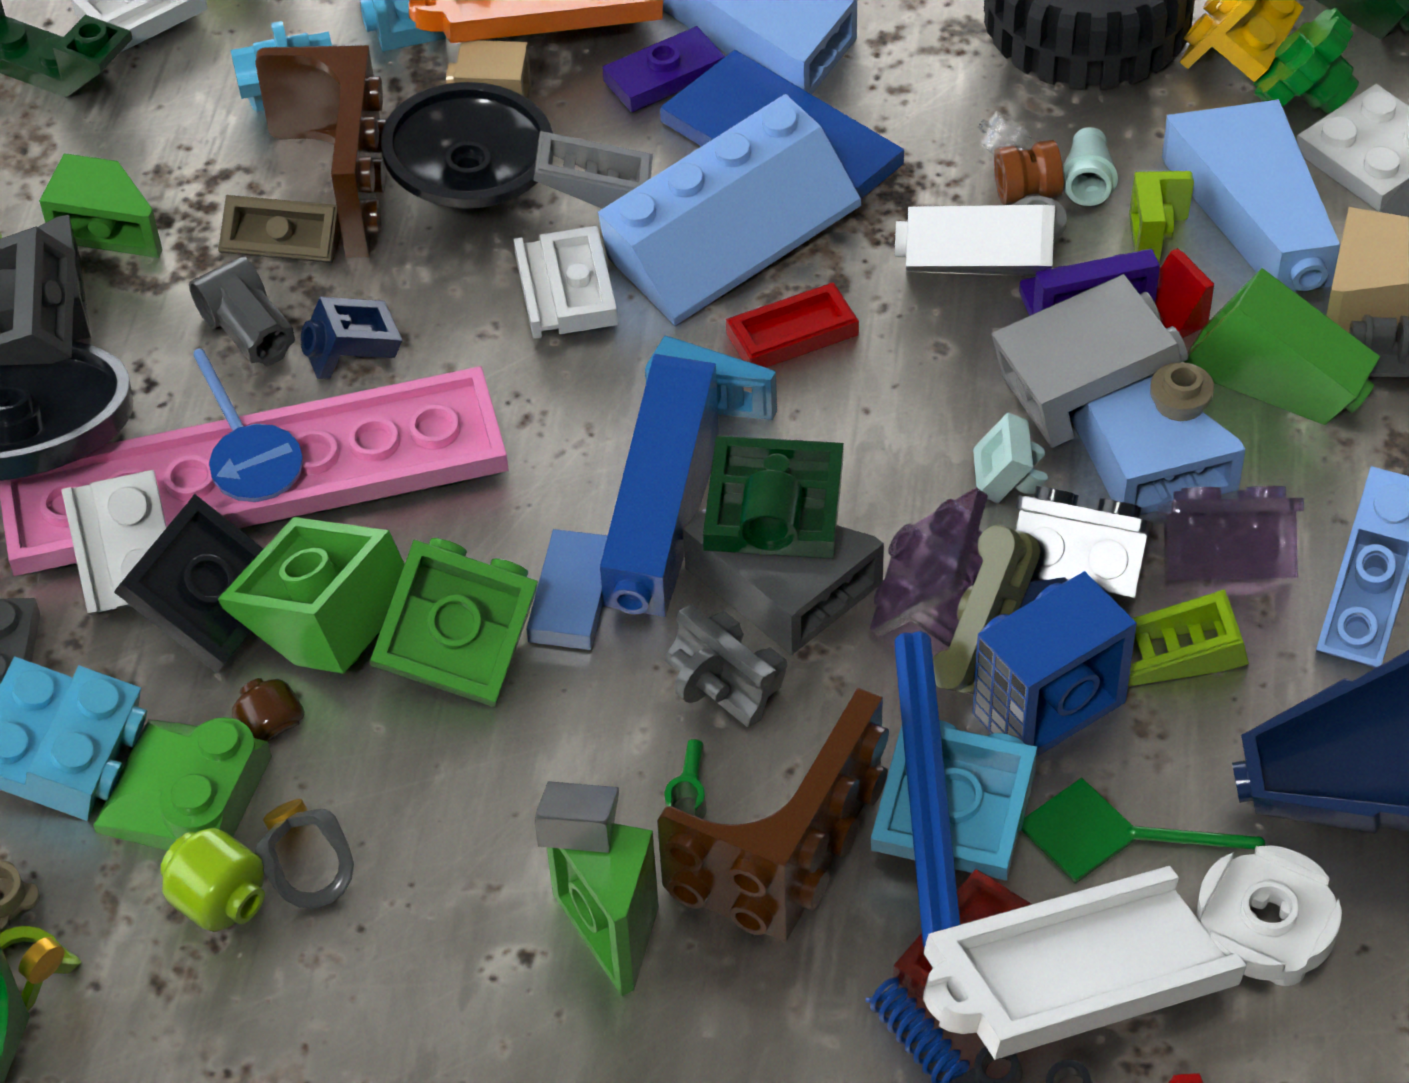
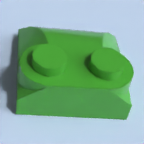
M215 718L199 726L148 719L121 771L118 781L112 789L108 801L105 802L93 825L95 832L168 851L170 846L179 837L192 831L198 832L214 827L233 837L272 758L268 741L253 738V734L248 726L233 718Z

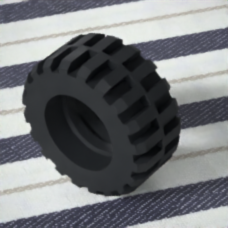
M984 0V23L987 33L993 39V44L1006 59L1012 57L1011 62L1022 72L1029 74L1033 71L1038 74L1040 81L1055 85L1056 81L1069 83V89L1085 90L1086 85H1100V90L1116 88L1119 82L1128 81L1130 85L1142 81L1149 75L1150 70L1157 73L1172 61V57L1174 58L1179 54L1187 43L1184 37L1192 27L1195 0Z

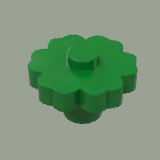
M1337 8L1326 9L1311 23H1304L1277 48L1275 52L1276 57L1269 69L1254 82V85L1257 87L1254 94L1263 102L1279 99L1282 107L1296 95L1300 96L1311 108L1320 107L1326 114L1338 109L1352 96L1359 85V81L1352 75L1353 66L1341 56L1354 34L1350 29L1352 23Z

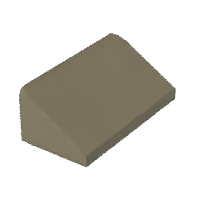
M226 195L218 251L228 254L333 263L342 235L337 206L334 204Z

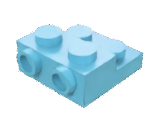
M14 656L0 684V790L88 821L98 798L108 801L112 789L121 775L123 763L116 761L123 744L134 747L142 732L148 710L138 707L141 687L78 665L74 676L71 677Z
M939 720L954 868L1007 881L1018 833L1022 830L1036 773L1037 747L1024 744L1023 741L1009 734L993 733L984 736L958 730L954 725ZM901 725L871 835V851L915 860Z

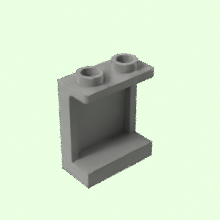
M1124 274L991 333L1002 377L1051 448L1074 439L1069 411L1150 376L1167 364L1188 360L1186 346L1177 329L1173 326L1167 329L1164 327L1152 297L1147 292L1139 294Z

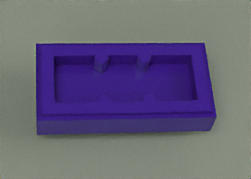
M695 26L602 66L603 81L628 110L633 112L682 91L725 58V56L699 27Z

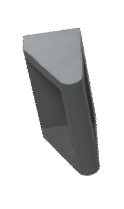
M37 226L1 238L0 270L16 269L13 330L0 334V365L53 364L71 358L75 250Z

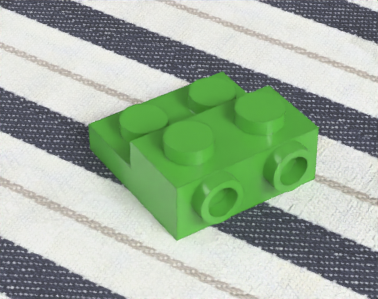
M431 538L429 544L414 539L371 656L370 666L495 707L535 597L538 581L528 578V570L516 563L495 558L491 560L489 565L465 557L467 550L451 541Z

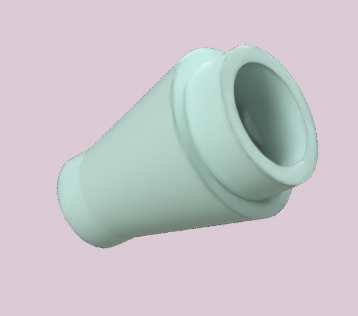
M1083 128L1074 135L1072 148L1063 166V190L1073 202L1079 205L1095 206L1104 202L1113 193L1118 183V174L1107 147V138L1097 128Z

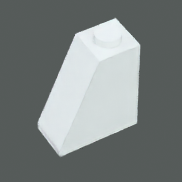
M1055 205L908 207V221H896L895 257H906V271L1036 276V272L1052 268Z

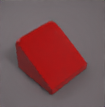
M1178 248L1169 253L1159 269L1155 305L1166 329L1171 326L1175 327L1181 337L1184 338L1201 330L1209 321L1214 283Z

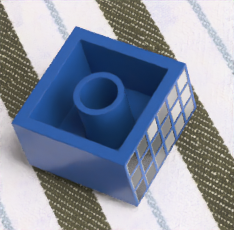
M1086 571L1081 572L1063 584L1054 583L1049 585L1039 593L1034 601L1010 615L1001 614L993 618L978 633L973 715L991 734H1009L1017 737L1024 744L1036 746L1038 757L1126 703L1136 622Z

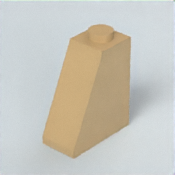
M1348 207L1326 316L1348 333L1351 321H1362L1364 315L1397 318L1398 326L1400 316H1409V217Z

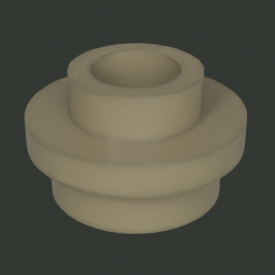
M1185 362L1170 363L1159 368L1152 376L1150 385L1151 398L1157 410L1171 420L1189 421L1195 419L1212 402L1214 382L1211 376L1197 365Z

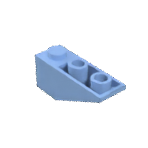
M1371 466L1316 652L1377 668L1383 663L1409 580V476Z

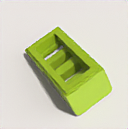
M1225 589L1132 618L1136 622L1134 642L1138 643L1143 660L1131 663L1128 687L1218 673L1249 664L1244 641ZM1216 629L1218 637L1206 640L1203 631ZM1190 634L1193 644L1181 648L1177 635ZM1164 638L1168 652L1156 656L1151 640Z

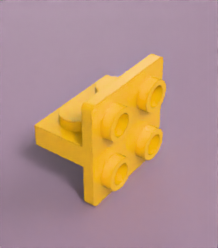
M1207 0L1203 9L1209 14L1204 13L1187 32L1184 40L1190 45L1179 62L1189 69L1204 53L1213 47L1255 82L1269 69L1276 57L1275 52L1277 48L1287 38L1304 7L1296 0Z

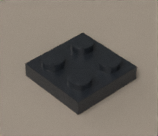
M194 494L123 579L114 593L217 673L251 631L225 611L218 598L264 548Z

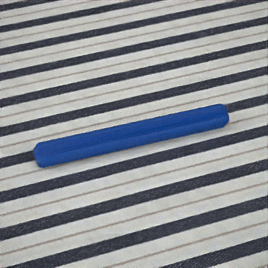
M918 631L914 633L904 632L896 637L895 657L922 940L925 948L928 934L960 925L931 637L925 632Z

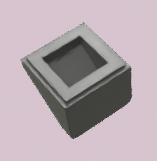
M548 781L535 817L538 847L609 853L619 787Z

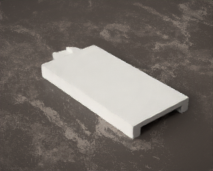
M1166 866L928 934L923 954L933 969L928 975L923 1002L925 1001L928 1011L940 1021L939 1027L949 1032L960 1034L977 1033L994 1060L1240 985L1247 965L1237 953L1225 956L1222 950L1217 947L1210 938L1209 933L1175 890L1179 880L1178 875L1171 866Z

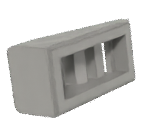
M540 131L533 180L603 209L651 179L653 154ZM553 156L564 160L563 167L552 165ZM575 165L584 168L585 171L575 170Z

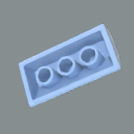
M784 94L598 211L608 259L676 326L860 207L861 198L822 127L787 94Z

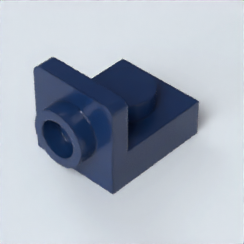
M319 297L311 319L304 323L301 331V349L303 354L308 356L317 379H331L340 355L360 358H395L403 341L386 302L382 300Z

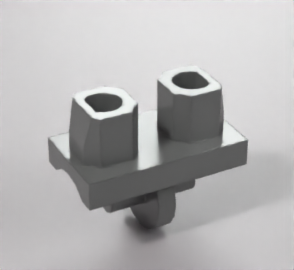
M692 604L679 610L676 617L678 633L665 658V661L679 672L674 685L675 693L688 703L697 702L708 695L747 727L761 721L768 697L782 686L788 666L787 660L771 647L761 649L755 653L741 643L744 633L741 630L740 623L725 611L707 617Z

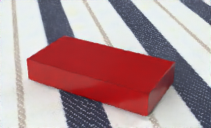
M832 282L727 318L726 334L742 360L767 368L858 336L859 320L835 283Z

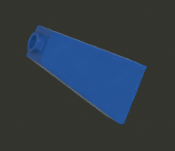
M654 354L600 564L604 607L619 609L628 614L644 613L666 617L685 557L683 528L699 512L711 474L716 435H719L716 363Z

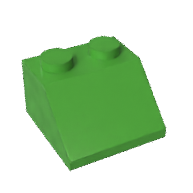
M293 517L218 600L225 611L294 665L344 674L359 659L361 653L381 631L405 563L389 530Z

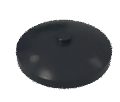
M72 341L71 358L53 364L0 365V481L27 477L62 467L89 455L115 437L126 425L133 410L130 379L124 364L117 357L101 348Z

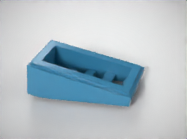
M670 336L663 337L646 365L645 379L647 382L654 354L716 363L718 415L773 420L777 413L775 370ZM744 387L752 388V393L744 391Z

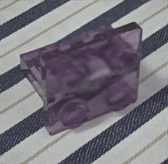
M1286 486L1246 487L1247 490L1237 491V499H1221V487H1189L1173 492V500L1158 506V519H1164L1165 581L1298 578L1296 513L1304 511V498H1286Z
M976 487L956 500L948 499L931 515L914 525L911 523L906 524L895 534L888 548V554L891 558L885 579L879 585L874 595L876 609L870 626L872 632L879 637H883L912 621L950 647L959 624L957 610L960 600L965 591L971 585H974L983 563V559L978 551V540L982 534L979 526L988 497L986 493Z

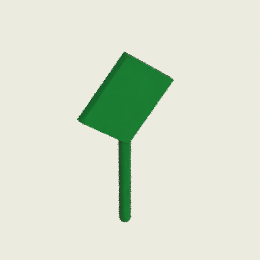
M1082 777L1024 818L1021 830L1075 884L1136 840L1255 850L1256 846H1265V840L1259 836L1133 826Z

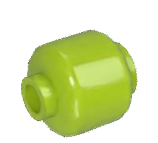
M214 827L198 832L185 833L170 846L162 860L160 873L163 877L162 893L172 907L203 929L217 932L230 928L235 923L244 924L255 916L265 898V891L262 889L265 879L262 859L231 835Z

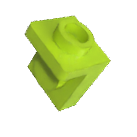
M1191 171L1135 172L1129 208L1134 252L1152 249L1160 263L1163 239H1172L1174 221L1186 220L1189 216L1194 186Z

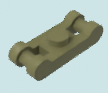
M1000 525L990 526L980 535L978 551L983 559V563L974 585H971L965 591L960 600L957 610L959 624L949 649L940 651L933 657L935 683L941 689L974 694L978 633L993 618L1001 614L1010 615L1020 608L1038 563L1040 547L1036 538L1029 533L1016 531Z

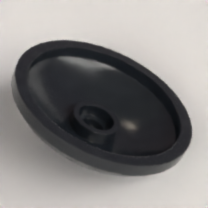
M449 83L416 93L393 110L382 130V158L391 177L406 191L423 200L451 208H484L516 198L538 183L533 180L540 131L553 133L542 110L528 98L517 92L486 83Z

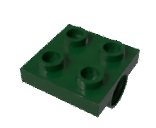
M716 435L703 528V551L834 559L844 443Z

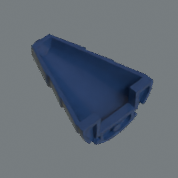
M1409 650L1353 681L1344 678L1241 735L1245 760L1232 762L1239 803L1253 801L1256 814L1373 834L1381 827L1409 832Z

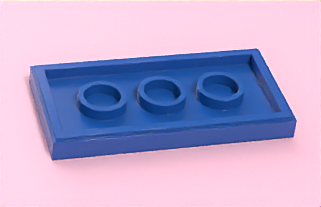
M737 50L732 51L660 107L662 123L696 144L703 146L782 95L787 94L822 127L861 199L904 164V149Z

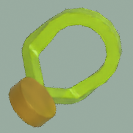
M19 926L6 929L0 933V947L3 950L11 944L23 941L35 943L26 951L18 966L20 974L27 979L21 996L27 1011H29L36 1002L44 980L53 973L70 974L81 964V960L63 947L52 934L43 929Z

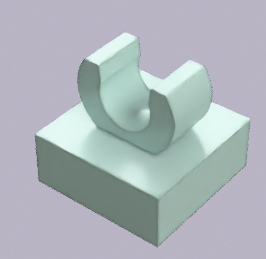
M1007 412L973 448L977 496L999 503L1013 488L1025 494H1034L1036 486H1042L1048 480L1046 473L1033 468L1045 456V449L1030 441L1029 422L1027 419Z

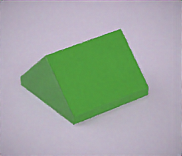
M614 823L609 853L547 847L553 896L621 996H624L635 989L659 903L653 830Z

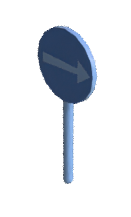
M200 348L196 349L193 354L232 429V432L223 436L212 450L209 467L214 484L223 494L238 501L259 502L277 497L290 489L300 476L303 457L299 443L288 431L275 425L252 424L243 426L205 351Z

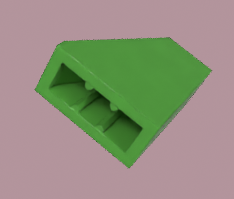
M1261 268L1203 326L1187 352L1188 360L1184 362L1204 369L1211 376L1215 384L1326 425L1344 408L1353 413L1365 401L1374 387V383L1368 377L1380 356Z

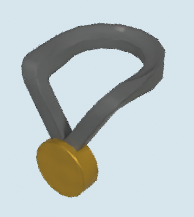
M300 798L286 802L269 812L263 818L268 832L257 843L255 853L262 859L263 871L273 887L285 901L299 908L316 909L333 903L346 891L352 880L354 867L349 845L335 815L326 809L308 811L303 800ZM314 824L320 829L337 853L339 860L338 873L332 883L324 889L316 892H302L292 887L285 879L275 845L292 827Z

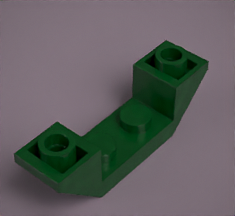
M0 0V73L63 97H68L100 74L133 39L130 30L86 14L63 37L5 16Z

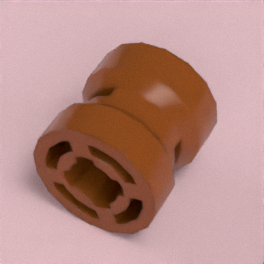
M1054 140L1036 142L1030 150H1019L1014 145L997 147L995 149L994 175L998 196L1003 205L1014 204L1018 200L1032 194L1048 198L1062 196L1064 187L1063 166L1059 148Z

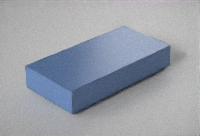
M553 529L526 628L529 643L592 650L603 605L600 564L608 535Z

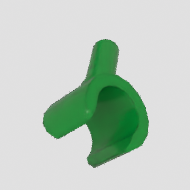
M691 739L687 743L682 774L672 779L665 788L666 807H674L675 803L681 798H693L696 800L695 816L702 819L707 812L705 791L699 777L704 744L700 740Z

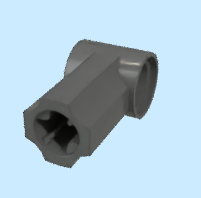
M240 256L189 282L192 299L204 321L212 329L221 326L250 363H263L268 367L285 357L286 351L295 342L293 327L269 300L259 274L246 257Z

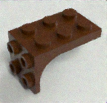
M369 45L265 47L259 49L256 54L255 65L269 134L276 139H316L334 145L331 178L346 258L369 257L371 234L381 232L380 200L375 199V193H384L385 165L383 158H379V153H382L381 135L387 120L380 119L379 111H382L383 107L382 80L380 76L373 75Z
M861 688L856 689L791 800L774 814L745 824H720L701 819L674 807H665L657 819L662 885L670 895L687 907L694 909L704 907L730 918L739 928L754 935L768 934L787 942L805 908L814 911L819 905L829 880L827 869L835 855L844 858L849 852L859 826V820L856 818L864 804L873 806L878 801L885 786L888 769L881 766V757L888 741L889 729L882 726L883 697Z

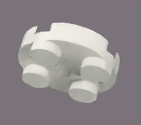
M1256 846L1254 854L1241 855L1233 859V852L1220 858L1208 870L1202 881L1197 903V919L1225 956L1237 953L1247 965L1243 975L1260 980H1270L1280 986H1292L1299 983L1304 978L1306 972L1317 968L1325 961L1336 943L1342 919V909L1339 898L1336 902L1335 895L1328 887L1330 878L1317 863L1307 856L1279 846ZM1268 902L1280 906L1279 917L1283 921L1276 923L1264 922L1257 918V915L1250 910V907L1263 909Z

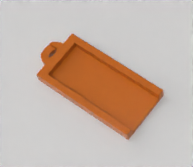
M409 0L408 3L409 18L416 23V28L430 32H444L450 43L662 20L663 0Z

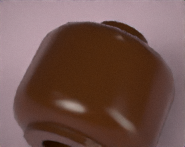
M257 678L248 682L240 689L241 696L232 707V718L247 725L253 734V738L270 741L279 733L296 727L304 717V708L287 682L280 679L263 681L262 678Z

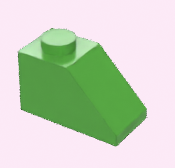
M64 153L39 200L45 223L56 217L69 215L77 246L159 258L163 249L153 209L120 163L114 160Z

